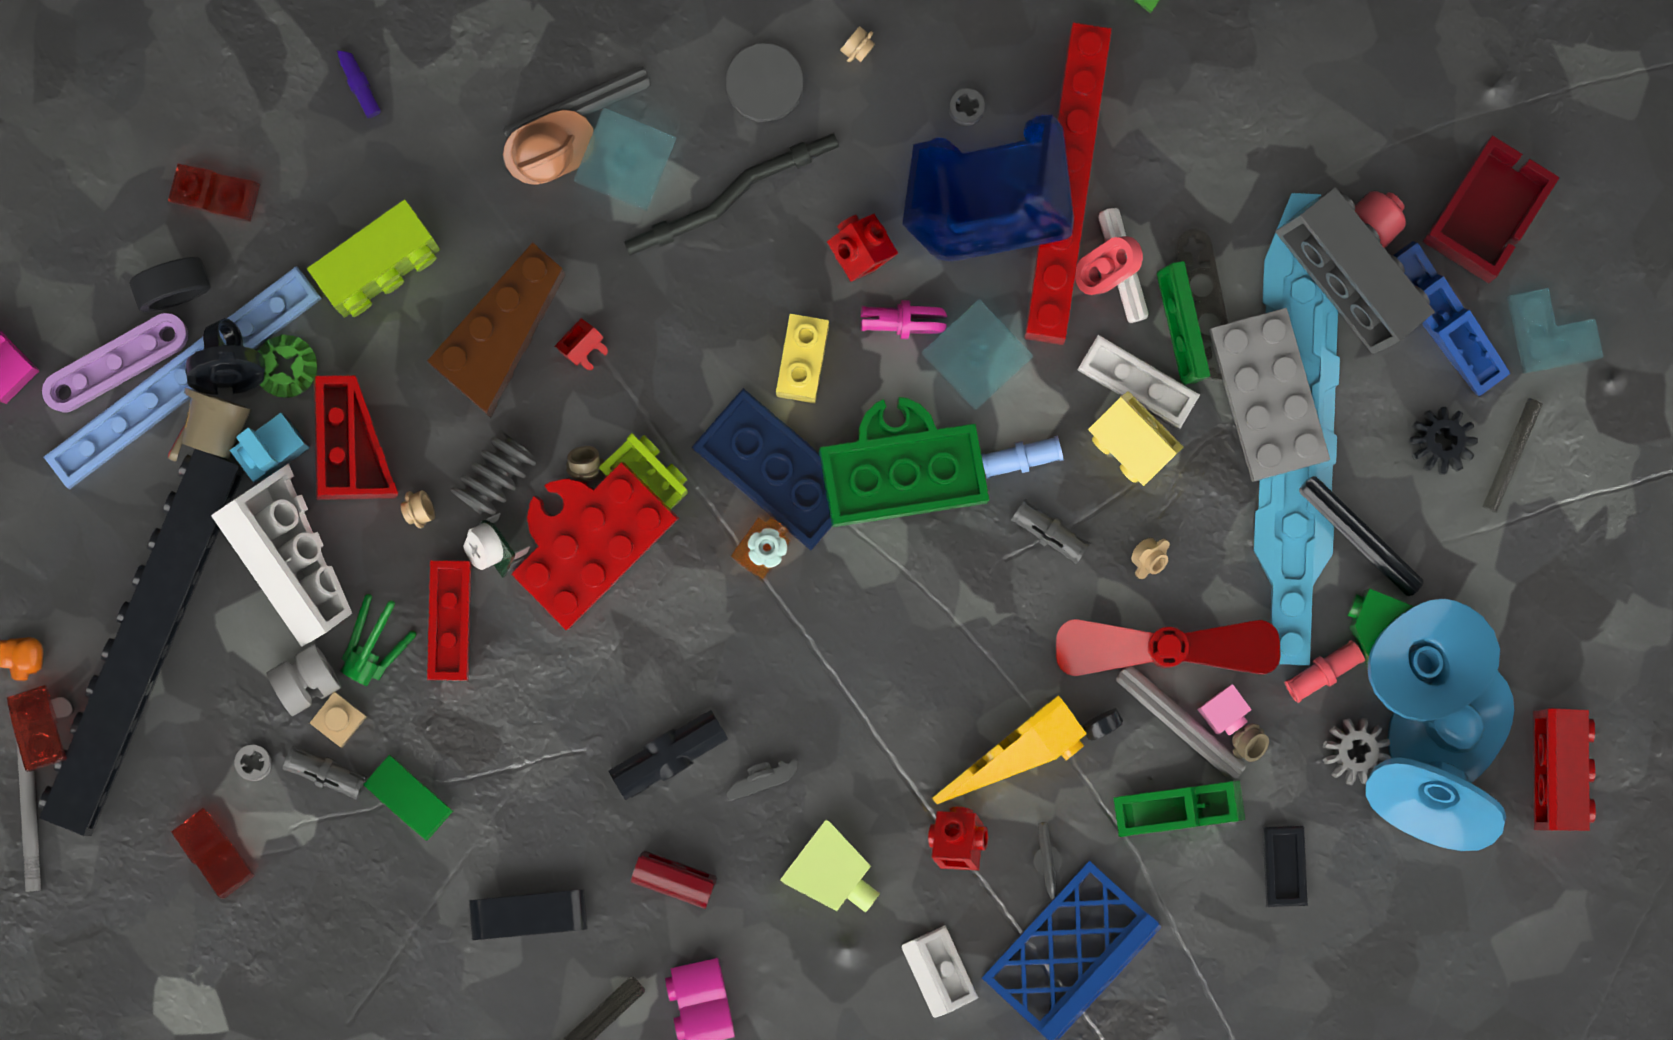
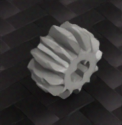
M1350 718L1343 720L1345 734L1334 726L1329 732L1337 739V742L1324 741L1322 745L1326 749L1334 750V755L1323 758L1324 764H1331L1336 761L1338 763L1331 775L1337 778L1347 770L1345 783L1348 785L1354 784L1357 773L1363 785L1366 784L1369 776L1368 769L1372 772L1375 766L1378 765L1376 761L1383 762L1386 759H1391V756L1388 754L1379 753V748L1390 745L1389 739L1375 740L1382 730L1379 725L1374 726L1366 733L1368 720L1365 718L1359 719L1356 730ZM1354 740L1357 741V746L1364 745L1365 753L1360 755L1361 762L1356 763V757L1349 758L1347 750L1353 748L1352 741Z

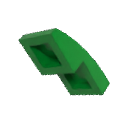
M391 755L382 762L363 784L426 841L430 839L453 812L434 792L422 784Z

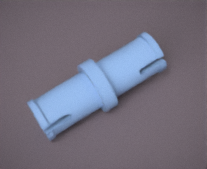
M1058 435L1024 445L1020 441L1015 443V447L981 454L987 479L1017 470L1026 473L1030 472V467L1064 460Z

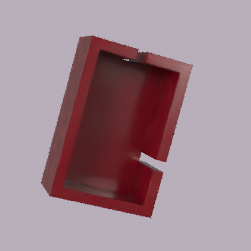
M1493 135L1484 143L1422 241L1488 284L1497 278L1516 247L1514 245L1521 240L1560 178L1530 158L1520 167L1519 171L1514 170L1512 167L1523 154Z

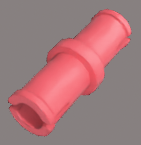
M1350 640L1325 658L1317 657L1312 661V666L1290 680H1286L1284 683L1291 697L1297 703H1300L1304 698L1323 686L1331 687L1337 683L1336 678L1358 664L1365 662V658L1357 644Z

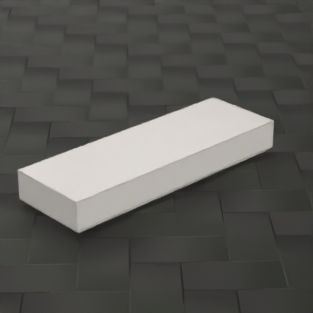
M1100 335L1096 337L1077 369L1120 396L1129 391L1151 414L1178 430L1182 427L1200 394Z

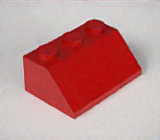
M1542 709L1533 711L1534 830L1590 831V823L1595 822V800L1589 799V783H1594L1596 774L1594 759H1589V743H1593L1595 739L1594 719H1589V710Z

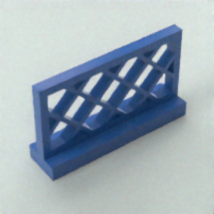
M1089 861L982 979L1047 1040H1059L1162 927L1151 915L1146 913ZM1090 873L1103 884V900L1080 901L1079 885ZM1108 889L1119 899L1108 900ZM1075 891V901L1065 902ZM1108 905H1126L1137 916L1126 928H1109ZM1104 906V928L1081 929L1080 907ZM1059 907H1075L1076 930L1053 931L1052 915ZM1048 920V931H1038ZM1120 933L1110 944V934ZM1105 934V951L1099 957L1082 958V935ZM1077 935V958L1054 959L1053 936ZM1048 936L1049 959L1026 960V943L1032 937ZM1021 950V960L1011 961ZM1078 963V980L1072 987H1055V964ZM1083 963H1093L1083 974ZM1049 964L1050 988H1027L1026 965ZM1005 966H1021L1022 989H1004L994 978ZM1066 992L1056 1003V993ZM1051 993V1010L1041 1021L1028 1011V994ZM1011 994H1022L1023 1005Z

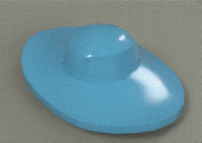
M1429 600L1401 614L1380 633L1370 651L1367 663L1368 679L1374 693L1383 704L1403 718L1422 722L1438 720L1460 711L1486 690L1499 667L1500 647L1492 627L1482 615L1471 607L1455 600Z
M1497 670L1491 684L1477 699L1460 711L1442 719L1422 722L1403 718L1393 712L1389 721L1387 739L1390 741L1388 749L1391 759L1406 758L1426 764L1433 761H1443L1465 772L1469 783L1475 781L1495 759L1504 745L1512 726L1514 700L1507 681Z
M1406 758L1386 759L1375 766L1366 782L1365 796L1372 809L1399 830L1424 842L1457 851H1475L1494 844L1503 833L1506 822L1503 806L1491 795L1469 783L1466 773L1449 763L1433 761L1426 764Z

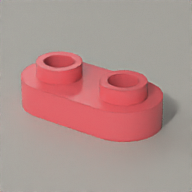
M1129 236L1109 239L1078 261L1075 274L1078 288L1088 295L1108 292L1140 269L1143 261L1141 246L1134 238Z

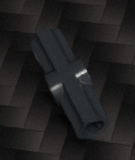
M712 710L688 722V724L676 731L672 729L643 747V751L608 772L624 799L628 800L645 791L649 786L661 779L665 781L694 764L693 760L729 739Z

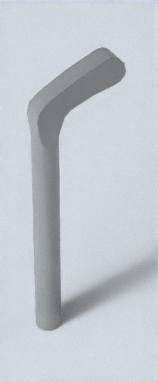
M63 697L33 707L20 714L15 721L25 892L41 891L33 732L38 724L53 719L69 717L73 714L74 708L72 703Z

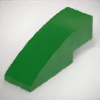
M1240 780L1113 797L1119 837L1246 820Z

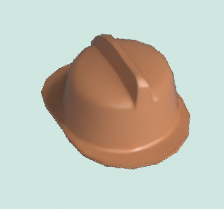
M559 110L551 112L521 126L510 134L505 142L503 152L505 166L513 177L523 183L537 185L557 179L576 170L587 162L594 150L595 135L593 127L584 116L575 111Z

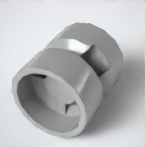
M316 644L296 654L295 663L291 664L285 661L266 672L275 693L291 716H295L312 706L313 697L317 696L323 699L341 688L334 670Z

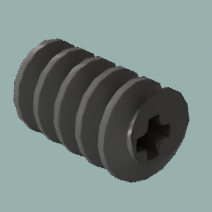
M504 431L502 432L506 437L505 441L495 437L491 439V443L496 450L495 453L487 450L481 451V455L486 462L485 465L472 462L471 468L476 477L464 474L461 476L466 489L463 490L456 487L450 489L452 493L481 516L482 512L492 515L497 513L491 502L493 499L503 503L507 501L501 490L503 487L511 490L517 488L511 477L512 475L522 478L527 476L521 465L523 462L533 466L537 464L533 455Z

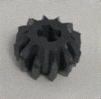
M1447 407L1439 409L1438 419L1433 412L1428 410L1423 414L1426 424L1416 421L1412 426L1416 432L1422 435L1409 438L1410 445H1421V449L1412 455L1413 459L1418 460L1425 455L1428 459L1423 469L1426 471H1430L1437 462L1440 475L1447 474L1449 464L1456 472L1463 469V463L1460 458L1470 461L1474 457L1472 451L1465 447L1478 443V438L1473 436L1466 437L1465 434L1474 428V424L1468 422L1461 426L1459 424L1463 417L1461 411L1455 412L1449 420ZM1441 432H1444L1446 439H1451L1452 444L1447 446L1445 450H1442V444L1435 443V438L1441 435Z

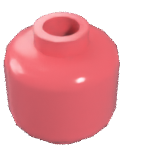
M1378 191L1369 192L1355 205V212L1364 223L1371 225L1380 237V243L1384 248L1406 226V218L1402 212L1405 206L1391 192H1388L1386 195Z

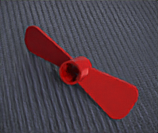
M1073 619L1064 623L1056 636L1057 664L1064 673L1070 676H1080L1151 662L1161 668H1172L1181 662H1189L1264 675L1275 670L1281 658L1278 631L1271 623L1264 620L1243 622L1183 633L1175 627H1163L1152 633Z

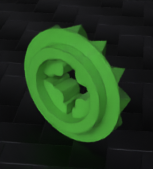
M281 334L266 340L258 350L264 357L266 367L264 381L260 386L271 395L281 398L294 397L306 391L313 383L317 373V359L312 348L304 340L296 336ZM276 353L287 360L299 355L291 365L292 374L295 376L294 380L284 372L275 373L271 376L279 366Z

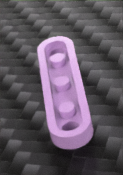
M159 314L51 374L43 384L42 396L45 403L58 412H71L179 352L187 343L188 329L185 323L173 314ZM173 328L175 337L173 340L165 342L162 338L164 330ZM64 386H69L71 389L70 397L66 400H61L59 390Z

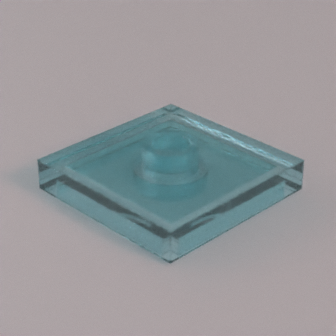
M603 108L574 182L647 211L677 137Z
M980 299L922 352V355L975 411L1033 358V355Z

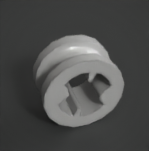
M247 745L238 751L234 764L237 773L244 779L260 781L269 774L272 760L269 753L261 746ZM256 752L260 753L262 758L259 761L264 762L263 768L260 771L254 769L250 774L245 772L244 768L247 765L242 764L246 755L253 757Z

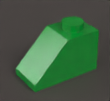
M1370 588L1364 590L1362 596L1358 594L1354 596L1347 616L1353 618L1349 628L1365 658L1367 669L1371 648L1380 633L1393 620L1414 607Z

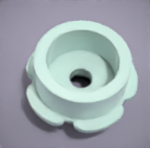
M764 528L760 533H753L748 541V547L750 548L749 557L756 565L763 564L768 568L775 567L781 562L782 555H785L787 552L786 540L779 536L777 530L772 528ZM769 544L771 550L766 552L763 550V546Z

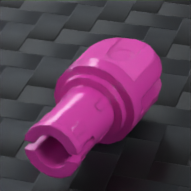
M901 300V303L897 304L896 308L862 306L861 318L876 319H862L860 322L861 331H896V335H899L900 339H909L910 333L939 334L946 330L947 324L911 322V318H946L947 313L940 307L910 306V300Z

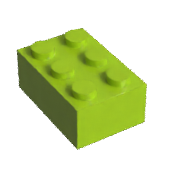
M404 199L309 266L307 270L334 308L344 318L349 314L352 317H356L371 307L372 302L370 300L382 291L385 294H389L405 282L402 277L414 268L419 272L430 266L437 259L435 254L441 249Z

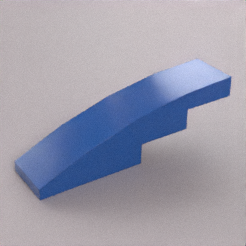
M1412 241L1395 253L1393 256L1399 259L1404 266V274L1414 286H1418L1426 293L1430 301L1429 305L1435 311L1422 323L1473 392L1477 396H1481L1511 374L1471 311L1463 307L1445 277L1437 273L1418 242Z

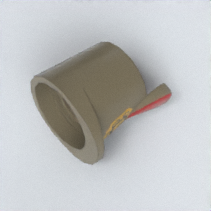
M185 388L184 393L191 397L186 421L168 453V458L176 462L182 444H185L192 448L230 459L232 455L230 450L238 442L236 436L242 433L252 409L213 395Z

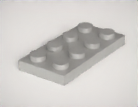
M1287 308L1211 328L1209 330L1252 482L1329 461V453Z

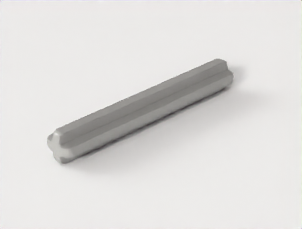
M1134 666L1124 667L1120 671L1116 681L1224 776L1234 781L1241 775L1245 769V763L1241 759L1236 758L1233 752Z

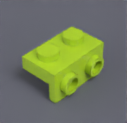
M631 433L626 438L627 441L599 469L607 477L621 462H625L672 509L688 494L687 489L683 486L687 478L672 463L665 467L655 457L660 451L645 435L638 440Z

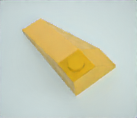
M1058 695L931 799L936 804L1053 761L1060 755L1065 760H1068L1084 747L1080 739L1086 735V732Z

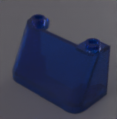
M1053 114L1047 116L1040 115L1028 120L1024 127L1023 135L1026 139L1024 141L962 153L955 145L944 138H934L930 141L913 144L902 225L931 255L944 261L965 260L1069 238L1073 232L1074 211L1065 135L1062 125Z

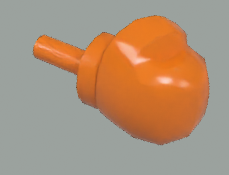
M24 637L0 640V668H9L13 680L26 681L29 674L37 673L42 669L44 652L43 646L38 639Z

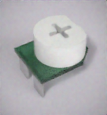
M500 513L481 521L478 526L471 528L468 531L463 547L468 559L476 568L483 570L494 565L501 577H505L508 571L517 568L524 561V558L513 562V560L526 555L530 546L515 553L513 552L499 529L493 524L499 519Z

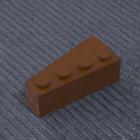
M532 242L427 360L436 371L490 418L497 407L504 389L507 388L514 375L513 372L523 353L526 352L534 332L546 314L566 275L563 268Z

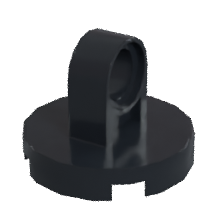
M226 318L205 328L203 334L204 349L188 357L185 363L188 386L198 392L210 395H218L217 388L232 387L233 394L254 389L263 383L266 369L263 355L252 348L244 347L239 328L233 321ZM220 332H221L222 335L224 336V338H225V340H226V344L223 342V340H222V338H221V336H220Z

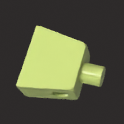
M828 820L823 822L780 879L784 884L836 911L846 899H849L864 912H867L880 895L878 891L862 880V877L871 866Z

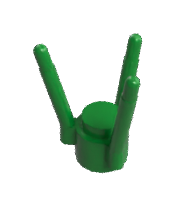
M371 594L364 596L349 645L341 658L345 663L340 670L344 675L364 686H368L372 678L380 680L386 668L417 635L416 631L411 630L378 664L377 661L380 656L374 653L372 649L390 617L395 602L393 600L388 601L364 647L358 646L372 600Z

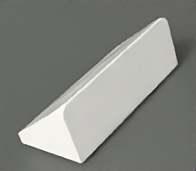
M945 925L902 945V950L933 1017L936 1018L948 1014L978 999Z

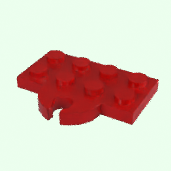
M621 462L595 489L584 481L571 478L551 481L544 486L548 492L557 493L563 499V510L558 515L549 514L544 508L543 500L538 496H533L530 501L527 522L529 532L538 547L511 575L566 631L679 519L625 462Z

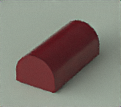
M642 851L638 857L630 882L706 909L717 878H715V875L648 851Z

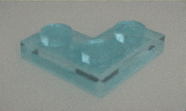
M1549 288L1507 297L1523 374L1598 360L1604 357L1595 319L1561 326L1556 325Z

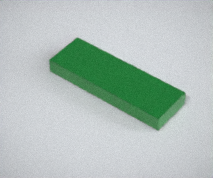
M1181 261L1171 263L1158 270L1156 275L1181 384L1189 385L1210 377V371L1185 262Z

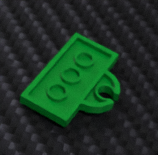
M898 397L897 408L903 413L905 419L902 426L890 427L885 423L883 412L886 408V403L882 399L865 413L858 428V442L825 446L819 449L832 527L987 504L990 501L976 424L936 429L931 414L921 404L905 397Z

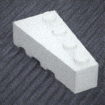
M288 463L211 516L301 647L346 619L352 614V611L333 567L326 565L321 553V547L324 545L318 532H312L304 513L308 508L303 496H297L290 480L294 475Z

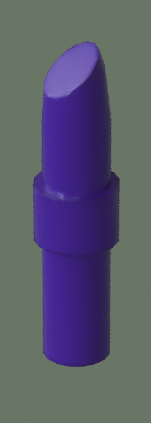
M337 50L341 66L348 78L346 81L352 93L356 95L366 117L372 118L381 113V110L369 88L370 84L364 72H361L352 53Z

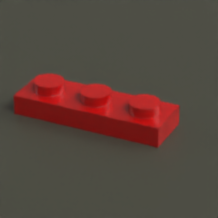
M430 560L427 680L469 681L470 561Z

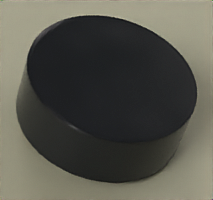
M1115 708L1091 719L1082 728L1086 732L1088 740L1093 741L1119 728L1122 725L1123 719Z

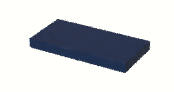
M743 388L696 441L692 449L812 551L832 528L820 455Z

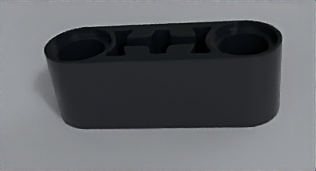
M584 889L469 900L472 940L588 929Z

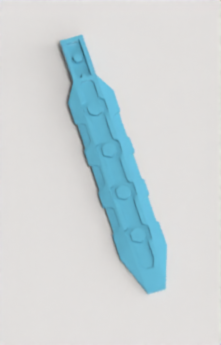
M1291 193L1277 229L1310 202L1320 197L1321 194ZM1275 233L1264 260L1262 303L1266 305L1265 313L1287 308L1330 460L1259 480L1258 510L1255 511L1253 551L1271 584L1270 623L1277 629L1280 637L1281 658L1278 665L1309 666L1313 585L1333 555L1334 525L1300 494L1299 489L1308 478L1315 476L1332 491L1333 464L1336 463L1337 435L1334 434L1335 387L1339 385L1340 357L1337 356L1338 310Z

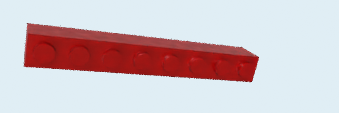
M1072 23L1024 337L1027 340L1063 345L1066 340L1112 28Z

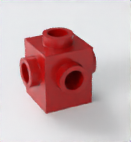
M875 213L859 219L857 214L845 219L836 226L839 232L827 241L836 260L842 266L851 282L875 272L899 254Z
M951 807L949 812L937 811L936 822L930 825L928 832L929 847L932 848V859L940 869L979 871L981 850H986L988 845L987 826H984L978 815L969 808Z

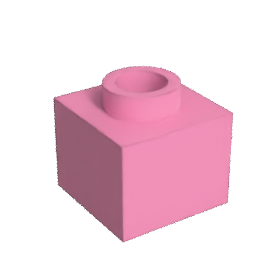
M1231 684L1197 710L1215 734H1220L1225 730L1230 736L1248 722L1244 715L1252 709L1234 685Z

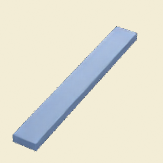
M296 266L227 319L233 321L242 334L243 346L255 350L322 298ZM220 332V336H221L223 342L226 344V340H225L224 336L222 335V333ZM203 337L44 456L45 460L68 489L74 487L191 398L184 393L185 388L193 389L187 384L185 363L188 357L204 349Z

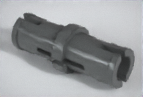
M1026 499L1011 519V521L1016 522L1041 539L1039 541L1044 547L1047 544L1075 564L1079 562L1091 544L1061 525V519L1058 517L1055 519L1051 518Z
M292 746V749H290L283 766V770L303 776L315 782V786L321 789L326 786L356 800L360 796L364 787L363 784L367 779L365 775L335 764V760L326 757V759L318 756L316 757L295 746Z

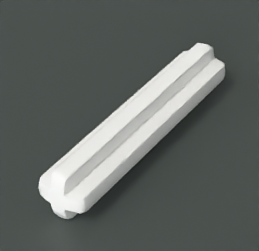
M1109 208L1099 213L1098 219L1105 242L1114 237L1126 236L1118 208ZM1136 272L1118 284L1129 323L1145 320L1149 314Z

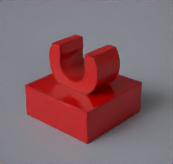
M582 318L555 345L576 366L580 364L587 370L594 368L587 360V355L593 349H597L603 355L608 353L607 347L600 342L604 337Z

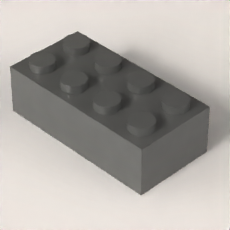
M1336 187L1310 202L1275 231L1372 354H1376L1400 342L1435 313L1429 305L1430 301L1426 293L1418 286L1412 284L1404 274L1405 269L1399 259L1389 255L1381 245L1380 237L1376 230L1361 220L1355 212V205L1345 193L1339 192Z

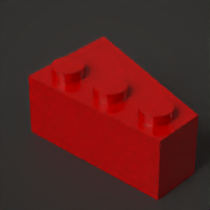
M356 375L315 376L316 500L396 498L398 491L375 433L373 422Z

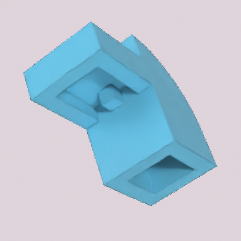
M279 413L258 430L254 431L247 428L236 436L240 443L232 448L230 452L253 482H258L292 462L310 447L289 418L283 413Z

